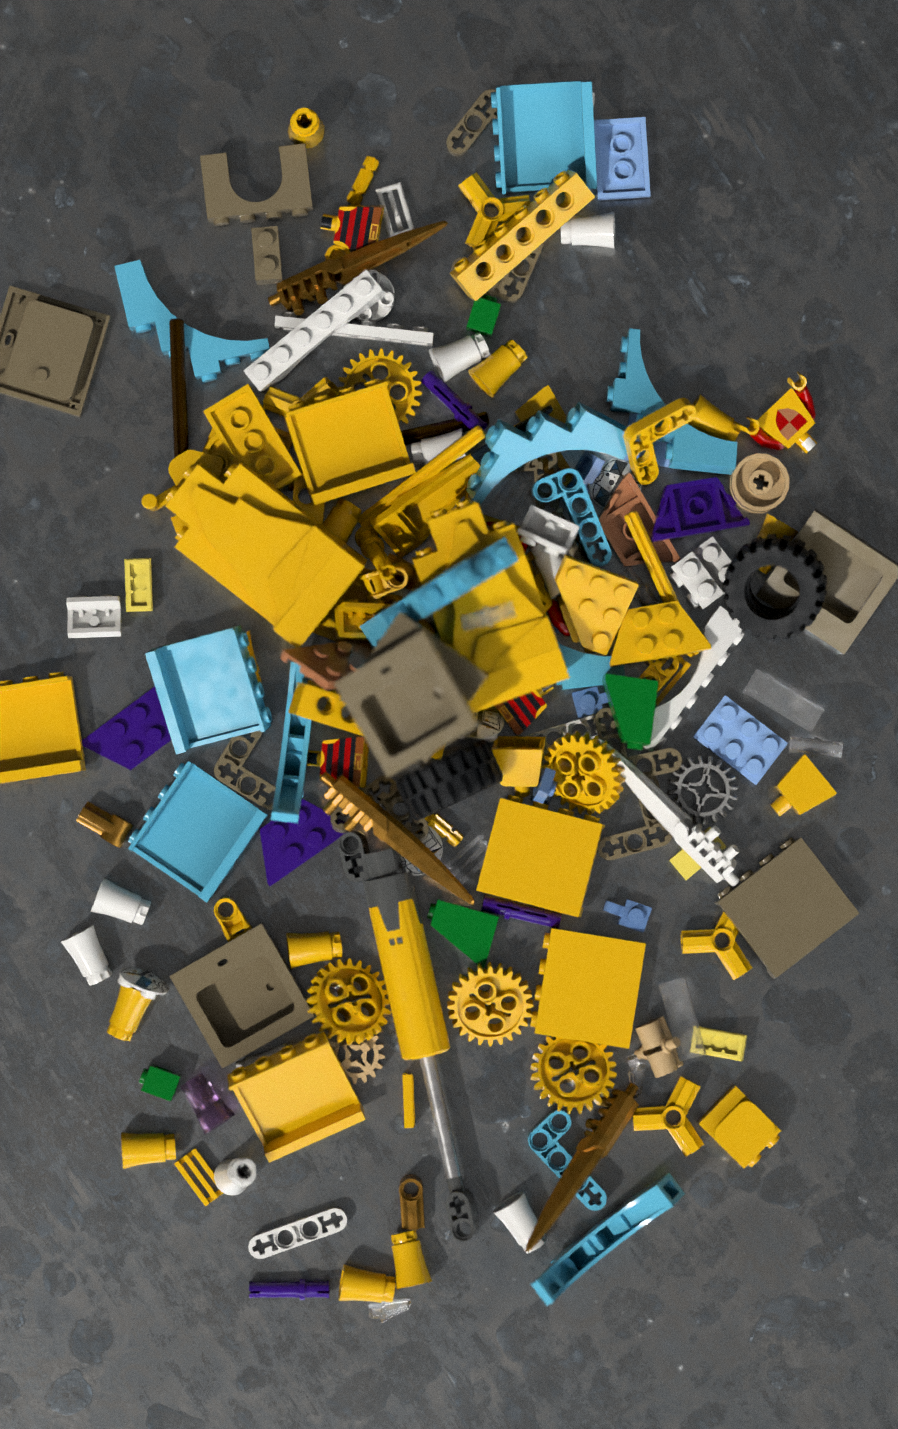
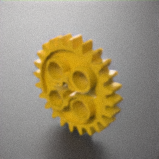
M381 348L378 356H375L372 349H370L369 357L367 358L362 353H359L360 361L358 363L350 359L352 369L343 368L347 377L338 378L344 384V386L338 387V390L353 386L355 388L359 384L364 385L367 382L363 378L364 374H367L371 380H375L376 378L373 376L375 368L384 367L388 371V375L383 380H380V383L388 382L387 389L391 402L396 406L394 412L398 424L402 421L408 425L407 414L414 417L416 415L411 409L412 406L420 407V403L414 399L415 397L422 396V392L415 390L416 387L421 385V381H413L418 372L408 371L412 363L408 362L403 365V355L393 359L394 352L392 350L388 356H384L383 349ZM400 386L404 388L406 393L402 399L397 400L390 395L394 387Z
M576 731L572 735L568 732L563 737L560 736L548 748L549 752L544 756L547 762L542 768L546 769L547 767L556 771L553 781H556L557 785L553 797L560 795L562 797L561 805L568 802L569 810L572 811L575 807H578L579 814H582L585 810H587L589 815H592L595 811L600 814L605 809L608 810L620 798L619 794L624 790L621 784L625 781V778L619 775L624 771V768L617 767V763L621 759L612 757L615 749L608 751L606 749L607 741L600 744L598 743V735L590 739L589 732H585L581 736L579 731Z
M348 958L344 965L340 959L334 965L328 963L325 966V970L320 969L317 972L318 977L315 976L311 980L314 986L307 989V992L313 995L306 1000L307 1003L313 1004L308 1013H316L317 1016L312 1022H320L322 1024L319 1032L325 1029L329 1031L328 1039L334 1034L337 1035V1043L343 1041L344 1038H346L348 1045L352 1044L354 1040L361 1044L364 1038L369 1041L374 1037L373 1033L377 1035L382 1031L380 1026L383 1027L388 1022L384 1017L391 1014V1011L385 1008L390 1005L389 1000L385 999V996L388 995L387 990L382 989L385 980L378 982L379 972L371 974V965L364 969L361 968V960L357 961L354 966L351 958ZM353 981L360 984L362 991H358L354 987ZM329 987H333L337 991V997L330 993ZM362 996H370V999H360L356 1001L354 1004H352L351 1002L340 1004L345 999L347 1001H353L355 999L361 998ZM328 1004H329V1005H332V1004H340V1005H338L337 1007H333V1008H329V1007H328ZM361 1007H365L368 1010L369 1016H365L362 1013ZM337 1012L344 1015L345 1022L338 1019Z
M488 962L487 969H483L482 965L478 963V971L474 972L468 967V976L459 974L461 983H452V988L455 991H448V998L451 999L447 1001V1008L451 1009L448 1012L449 1019H454L452 1021L453 1028L460 1027V1036L468 1033L469 1042L477 1037L478 1045H481L484 1039L488 1040L489 1046H492L494 1039H497L498 1043L503 1045V1037L506 1036L512 1041V1032L521 1034L519 1025L528 1026V1021L525 1017H532V1011L529 1009L533 1007V1000L529 999L532 997V992L527 989V980L521 981L520 972L512 976L513 969L511 966L506 971H503L502 963H499L496 969H493L491 962ZM483 984H488L492 986L487 991L479 989V987ZM506 996H512L515 998L512 1002L509 1003L502 1001V999ZM469 1006H476L478 1007V1010L475 1012H468L466 1011V1008ZM492 1018L501 1019V1021L497 1024H491L489 1022V1020Z
M547 1036L545 1038L547 1046L538 1045V1050L541 1054H533V1059L538 1063H532L530 1067L531 1070L537 1071L531 1074V1080L539 1081L534 1085V1090H543L539 1098L544 1099L548 1097V1107L557 1103L558 1112L561 1111L563 1106L567 1107L568 1114H571L573 1108H577L578 1113L582 1114L583 1106L592 1111V1102L600 1106L602 1104L600 1096L608 1098L610 1093L606 1088L613 1089L615 1085L609 1080L615 1079L617 1076L616 1072L610 1071L616 1067V1062L608 1061L613 1057V1052L605 1053L607 1045L603 1044L599 1046L597 1043L554 1037L555 1040H552ZM581 1049L586 1052L587 1057L578 1059L574 1056L573 1051ZM554 1059L559 1060L563 1067L553 1069L549 1062ZM590 1061L595 1062L594 1065L585 1066ZM572 1067L574 1070L579 1069L578 1074L575 1075L573 1072L568 1073L569 1068ZM594 1073L598 1077V1081L590 1083L586 1081L584 1075ZM562 1076V1077H561L559 1080H557V1081H553V1080H552L553 1077ZM569 1083L573 1086L574 1091L565 1093L560 1089V1085Z

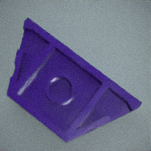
M717 477L666 485L663 489L651 535V542L746 527L750 525V521L747 517L744 518L735 506L737 503L731 495L725 492L724 486Z
M155 686L84 738L82 745L132 770L169 743L171 737Z
M302 799L298 823L272 820L259 829L269 886L275 884L345 834L336 832L332 828L331 815L326 814L323 809ZM338 818L336 824H345V821Z

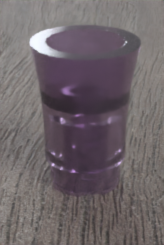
M203 1073L181 1086L204 1135L235 1116L234 1112L215 1091L210 1081L207 1082Z

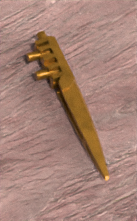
M440 221L375 242L335 260L327 259L277 283L278 293L268 297V301L272 307L282 303L288 311L293 310L295 315H301L304 313L302 300L314 301V295H316L317 302L325 304L328 301L326 289L337 290V283L345 285L353 281V278L359 276L365 270L369 271L397 257L446 227L448 222Z
M325 772L319 780L329 787L324 797L330 800L322 808L326 814L331 815L339 806L343 809L342 812L344 814L348 813L351 816L343 825L347 831L352 832L359 823L366 832L373 827L374 835L380 840H383L440 885L467 903L474 905L473 897L448 868L390 813L343 775L335 779Z
M630 1082L624 1092L613 1089L611 1093L615 1096L614 1098L601 1097L602 1104L600 1106L607 1109H599L598 1113L602 1116L600 1120L592 1118L586 1120V1127L593 1131L586 1130L584 1133L586 1137L581 1139L577 1145L575 1155L559 1179L538 1218L526 1245L525 1252L531 1251L576 1196L598 1162L608 1155L639 1106L633 1099L639 1089L637 1085Z

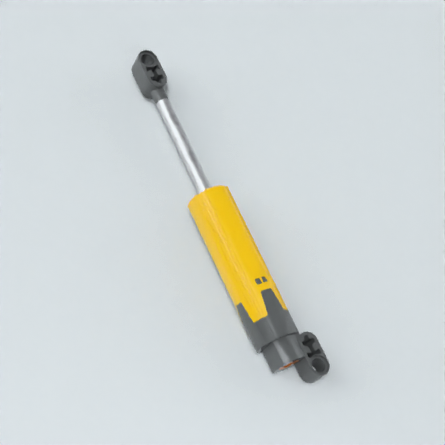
M347 832L340 837L338 842L344 873L353 882H363L401 1056L404 1060L420 1059L450 1193L446 1198L445 1206L451 1233L456 1240L466 1242L478 1233L479 1220L473 1195L464 1188L435 1055L448 1051L450 1043L411 871L403 873L399 853L393 848L370 853L367 839L362 832ZM350 836L355 837L358 841V847L355 851L348 847ZM361 853L359 858L351 859L350 857ZM363 866V871L360 873L355 872L354 867ZM459 1198V1200H464L465 1204L462 1206L455 1204L454 1200ZM462 1212L464 1215L458 1218L457 1215ZM460 1222H466L470 1225V1234H465L460 1230Z

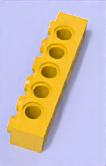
M568 169L557 174L553 179L554 183L547 189L539 190L533 196L534 200L527 206L523 205L518 208L513 214L514 217L507 224H500L493 231L494 235L487 241L483 240L478 243L473 249L474 252L469 257H464L455 263L454 270L450 272V275L469 298L477 301L595 198L576 172ZM564 192L565 199L563 203L557 205L556 198L558 194ZM544 209V219L540 222H537V213L540 210ZM524 227L525 235L521 239H517L516 233L518 229ZM504 244V254L500 257H497V248L500 245ZM485 262V270L481 274H477V265Z
M309 679L306 684L297 682L288 713L363 736L351 713L346 718L342 716V709L346 704L340 700L341 695L337 688L331 689L330 692L323 690L315 681ZM324 696L326 706L324 709L319 710L318 700ZM445 745L437 749L431 758H442Z

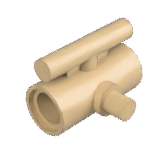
M664 1016L635 1028L642 1046L634 1051V1057L637 1060H648L655 1078L679 1069L678 1067L684 1065L677 1049L680 1046V1040L678 1037H672Z

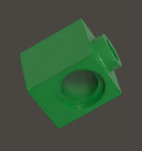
M482 295L481 298L474 301L466 330L474 333L480 332L481 335L492 337L501 304L496 303V298Z
M151 1064L149 1069L144 1068L139 1080V1083L143 1084L141 1091L171 1102L182 1074Z

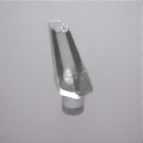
M631 1055L627 1058L631 1068L627 1073L629 1081L639 1087L633 1097L635 1099L642 1093L646 1065L640 1064L637 1055Z
M411 1301L383 1304L381 1308H370L368 1312L369 1318L380 1319L381 1323H385L407 1312L411 1307Z

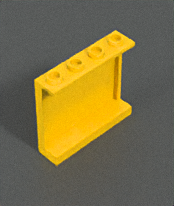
M378 378L365 382V388L355 391L353 386L340 390V396L332 399L327 394L314 398L315 404L305 407L302 402L288 407L289 412L284 414V418L312 505L416 473L405 447L387 389V381L380 383Z
M64 672L48 674L49 679L39 680L38 676L22 678L23 683L13 684L12 680L0 681V784L86 771L72 676H64Z
M508 795L507 799L500 798L476 891L581 918L585 894L602 829L605 828V825L600 824V818L585 814L584 819L573 817L574 811L559 808L558 813L549 811V805L533 801V805L530 806L522 804L523 798Z
M551 927L550 933L545 932L542 948L547 949L546 959L541 958L538 974L543 975L542 985H536L534 1000L539 1001L538 1010L532 1011L530 1027H535L534 1033L629 1049L646 943Z
M324 1031L319 1034H311L297 1044L284 1046L279 1052L270 1056H262L254 1063L245 1067H237L230 1074H227L228 1087L237 1096L263 1145L264 1155L269 1163L366 1120L363 1106Z

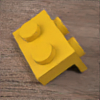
M358 599L343 600L335 608L336 640L368 641L360 626L393 604H384L383 600H372L368 603H359Z

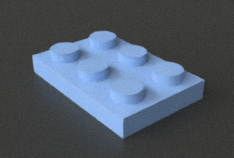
M646 118L594 120L597 201L650 197Z
M726 695L723 696L693 736L695 740L754 785L758 784L788 744Z

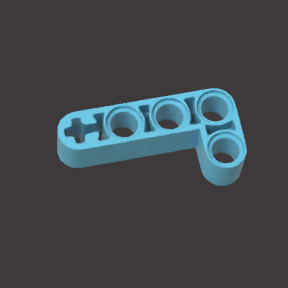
M571 468L564 469L535 482L531 492L536 501L546 503L559 497L562 498L571 522L580 527L577 537L588 562L597 567L609 563L612 556L611 549L579 472ZM566 473H570L575 477L576 483L572 488H566L562 484V477ZM541 483L548 484L551 488V494L548 498H541L537 493V488ZM575 498L583 499L586 504L585 510L582 513H577L572 508V502ZM587 522L592 523L596 529L594 536L591 538L584 536L582 533V526ZM599 537L601 542L596 543L597 548L605 551V555L602 556L603 561L601 562L599 559H593L592 557L596 553L594 546L590 545L588 547L586 542L595 541Z
M556 1108L550 1111L528 1133V1144L560 1179L573 1158L558 1141L569 1130L571 1118L567 1111L561 1109L558 1112ZM556 1114H562L566 1117V1124L562 1128H555L551 1123L552 1118ZM544 1133L547 1136V1142L543 1146L534 1145L532 1142L534 1134ZM562 1152L565 1155V1161L562 1165L556 1166L551 1163L550 1158L553 1153ZM590 1175L576 1194V1197L588 1209L597 1211L605 1206L607 1196L604 1189ZM589 1181L592 1183L588 1186L594 1194L600 1192V1202L598 1203L595 1201L589 1203L590 1197L585 1190L582 1194L579 1193V1191L587 1186Z

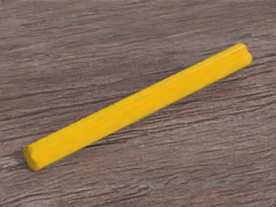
M479 425L474 427L415 474L368 508L357 519L360 525L370 526V521L388 509L392 501L441 472L486 437L483 428Z
M637 511L627 513L624 516L625 521L663 603L678 601ZM700 652L689 653L687 655L689 657H692L699 654Z

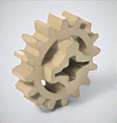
M374 1035L369 1041L365 1039L361 1044L352 1043L348 1045L346 1038L340 1043L336 1041L330 1042L331 1046L335 1048L334 1052L338 1059L340 1046L346 1051L345 1059L340 1063L347 1077H352L353 1084H356L358 1078H361L364 1083L367 1082L366 1075L370 1074L372 1077H376L374 1068L382 1069L383 1066L378 1062V1059L385 1058L384 1054L379 1053V1050L384 1045L376 1044L378 1035ZM350 1048L355 1051L359 1049L363 1051L361 1058L365 1064L358 1059L353 1061L350 1059L352 1055ZM371 1048L374 1050L372 1064L367 1059V1052ZM351 1066H358L363 1071L350 1072L347 1069Z

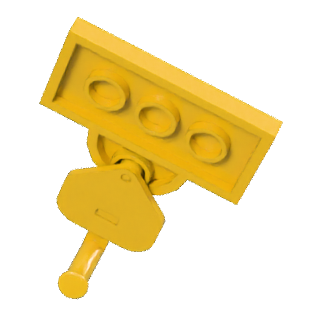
M249 384L203 411L216 433L208 441L204 453L191 449L186 450L173 458L168 467L172 480L179 488L186 480L182 476L190 465L193 464L196 467L200 462L226 481L227 478L224 474L234 463L238 466L243 461L278 490L303 476ZM174 486L156 497L150 493L145 494L141 500L142 505L151 511L161 509L170 501L166 496Z

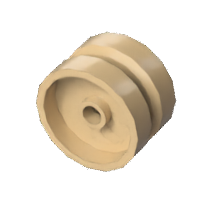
M756 453L745 457L736 465L729 478V492L740 509L750 514H763L772 511L785 499L789 490L790 478L786 467L779 459L769 454ZM755 480L762 481L763 487L760 490L756 489L757 484L754 483Z

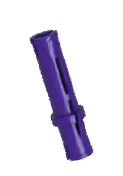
M429 371L422 378L421 383L454 413V418L458 422L462 421L470 430L477 425L481 426L483 430L486 429L488 424L472 410L473 406L469 402L465 403L434 371Z
M484 895L481 907L482 912L504 916L503 919L507 920L514 918L559 929L562 913L513 902L514 900L510 899L506 901Z
M300 1279V1282L250 1281L249 1298H300V1300H306V1298H329L330 1282H306V1279Z

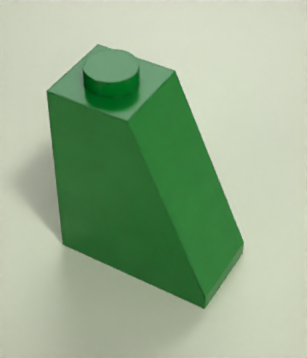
M605 674L602 678V683L620 742L627 744L628 749L643 750V746L647 747L651 744L658 681Z
M437 899L436 904L431 903L427 916L428 919L432 920L430 925L476 964L480 963L485 968L499 916Z

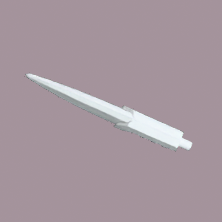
M599 739V741H598V743H600V744H602L603 742H605V741H603V740H601V739ZM609 744L606 746L608 751L614 749ZM615 750L612 757L620 758L621 761L617 763V767L624 768L620 776L625 778V783L657 821L675 838L678 845L716 883L725 879L732 887L735 886L740 879L732 871L738 862L735 859H731L740 852L739 848L732 844L723 852L720 849L721 844L718 841L716 843L713 842L721 834L717 826L714 825L706 833L701 830L702 825L700 823L693 826L692 818L686 812H683L646 775Z

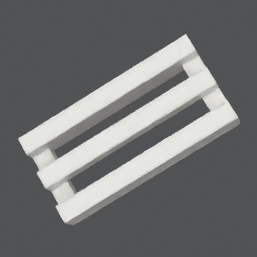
M401 182L375 189L379 205L385 206L383 218L389 237L413 230L414 226ZM396 189L408 225L406 230H403L392 192ZM387 192L398 229L396 233H393L382 193Z

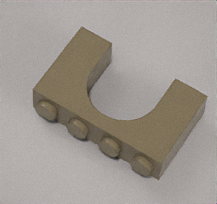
M306 145L279 146L282 181L277 192L269 199L261 202L244 200L234 192L231 187L227 153L201 155L200 160L208 222H214V226H223L230 224L229 220L240 219L241 223L256 221L255 217L266 216L267 220L280 219L282 214L292 213L293 217L308 215V211H313Z

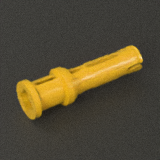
M369 525L360 527L355 533V541L361 547L363 555L370 558L381 579H392L394 577L392 573L395 574L396 569L384 552V542L378 537V532Z

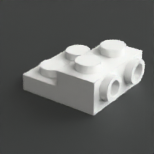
M712 536L670 568L673 572L670 574V577L678 587L683 585L689 593L686 595L689 603L694 608L699 607L703 610L724 594L722 592V584L731 560Z

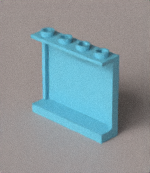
M591 79L496 85V92H491L492 108H497L498 118L492 119L493 135H499V145H494L495 161H500L501 172H495L496 188H502V194H506V192L547 189L554 183L553 179L557 174L569 169L576 172L589 189H597Z
M241 625L155 647L145 653L176 754L184 753L193 747L259 730L265 732L271 726L272 715L270 709L265 707L263 701L264 688L262 683L257 681L255 674L257 671L256 662L249 655L247 648L249 646V639L246 632L242 631Z
M188 761L186 765L181 762L173 774L176 777L171 786L166 784L158 796L161 799L160 803L156 808L150 807L143 817L146 823L142 829L136 828L128 839V842L131 843L128 849L134 851L194 892L205 902H209L268 814L192 762Z

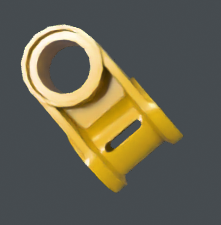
M404 562L392 564L396 570L404 574V582H399L394 577L390 580H383L379 576L377 569L359 575L360 580L364 581L368 592L367 600L371 601L404 588L413 578L412 568Z
M225 896L216 902L214 914L228 942L252 929L251 924L242 913L235 899ZM229 902L232 904L234 911L230 916H223L219 912V905L221 903ZM244 929V931L238 933L237 935H233V934L237 933L238 931Z

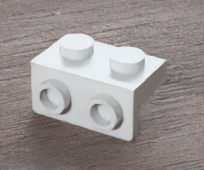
M530 505L521 527L517 529V534L522 536L521 542L535 547L536 543L546 547L544 552L559 558L560 554L568 555L580 527Z
M110 594L98 597L77 595L66 598L68 638L121 636L122 608L119 596Z

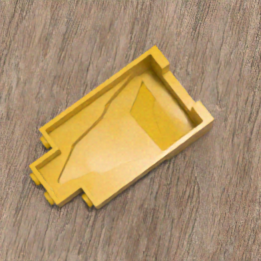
M243 461L238 466L234 463L224 474L227 478L226 481L201 462L196 467L191 464L182 476L186 480L179 488L175 485L166 496L170 500L166 507L190 525L189 529L184 525L176 535L175 539L178 540V543L174 547L274 626L273 630L295 648L301 647L364 568L367 559Z
M468 498L455 503L456 508L446 511L444 507L430 512L431 517L426 518L437 549L432 550L431 547H426L415 552L417 556L412 557L423 587L504 537L519 561L432 613L441 640L489 674L469 703L473 712H477L570 677L550 621L544 610L514 523H507L506 519L491 524L492 529L487 530L478 502H471V499Z

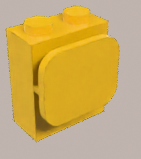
M734 1084L697 1121L744 1169L747 1165L753 1167L762 1157L759 1153L766 1146L771 1148L780 1139L778 1134L781 1130Z

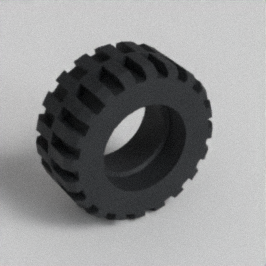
M768 534L764 539L757 537L750 544L746 543L735 554L724 575L725 580L722 584V592L725 593L723 598L724 605L730 608L728 614L732 620L738 619L740 622L739 628L743 631L746 628L752 630L751 636L759 638L760 634L766 635V640L774 641L775 637L780 636L781 640L789 639L791 634L799 635L804 632L805 627H810L815 621L826 597L827 576L823 574L824 566L822 561L816 560V552L813 549L808 551L804 548L806 543L798 540L797 543L791 541V536L788 535L776 538V534ZM773 565L782 567L792 573L800 588L796 602L792 606L783 609L770 608L760 603L753 595L750 587L751 578L755 571L761 567Z
M480 740L399 778L396 786L411 818L418 821L501 782L503 773L489 744L484 740Z

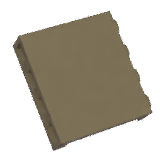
M791 837L779 846L782 850L775 856L772 853L768 854L759 861L761 867L754 872L751 869L746 871L739 877V884L734 888H731L730 885L717 894L719 899L714 902L721 907L757 954L772 978L780 976L860 914L802 837L796 840Z

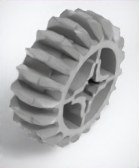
M698 754V763H694L691 756L687 757L688 767L682 763L680 768L683 771L681 773L678 771L671 772L678 778L676 781L668 780V784L675 785V790H667V795L675 794L676 799H672L675 804L678 803L679 808L684 810L689 816H693V825L698 823L699 817L702 818L703 826L708 825L707 817H711L713 823H718L716 814L719 813L721 817L726 818L727 814L723 808L726 807L729 810L734 808L732 804L728 803V800L738 799V796L730 795L731 790L739 789L738 785L730 786L729 782L735 780L736 775L726 776L731 767L726 766L723 770L719 767L723 763L722 759H718L715 765L712 764L713 755H708L707 762H703V755ZM696 768H704L698 782L690 783L683 781L690 771ZM711 770L720 776L724 785V791L716 789L711 785ZM705 780L709 791L716 792V794H704L700 800V797L697 795L699 792L696 793V789L689 786H701ZM681 789L694 794V810L684 802ZM717 797L722 799L720 804L713 810L702 812V807L707 798Z

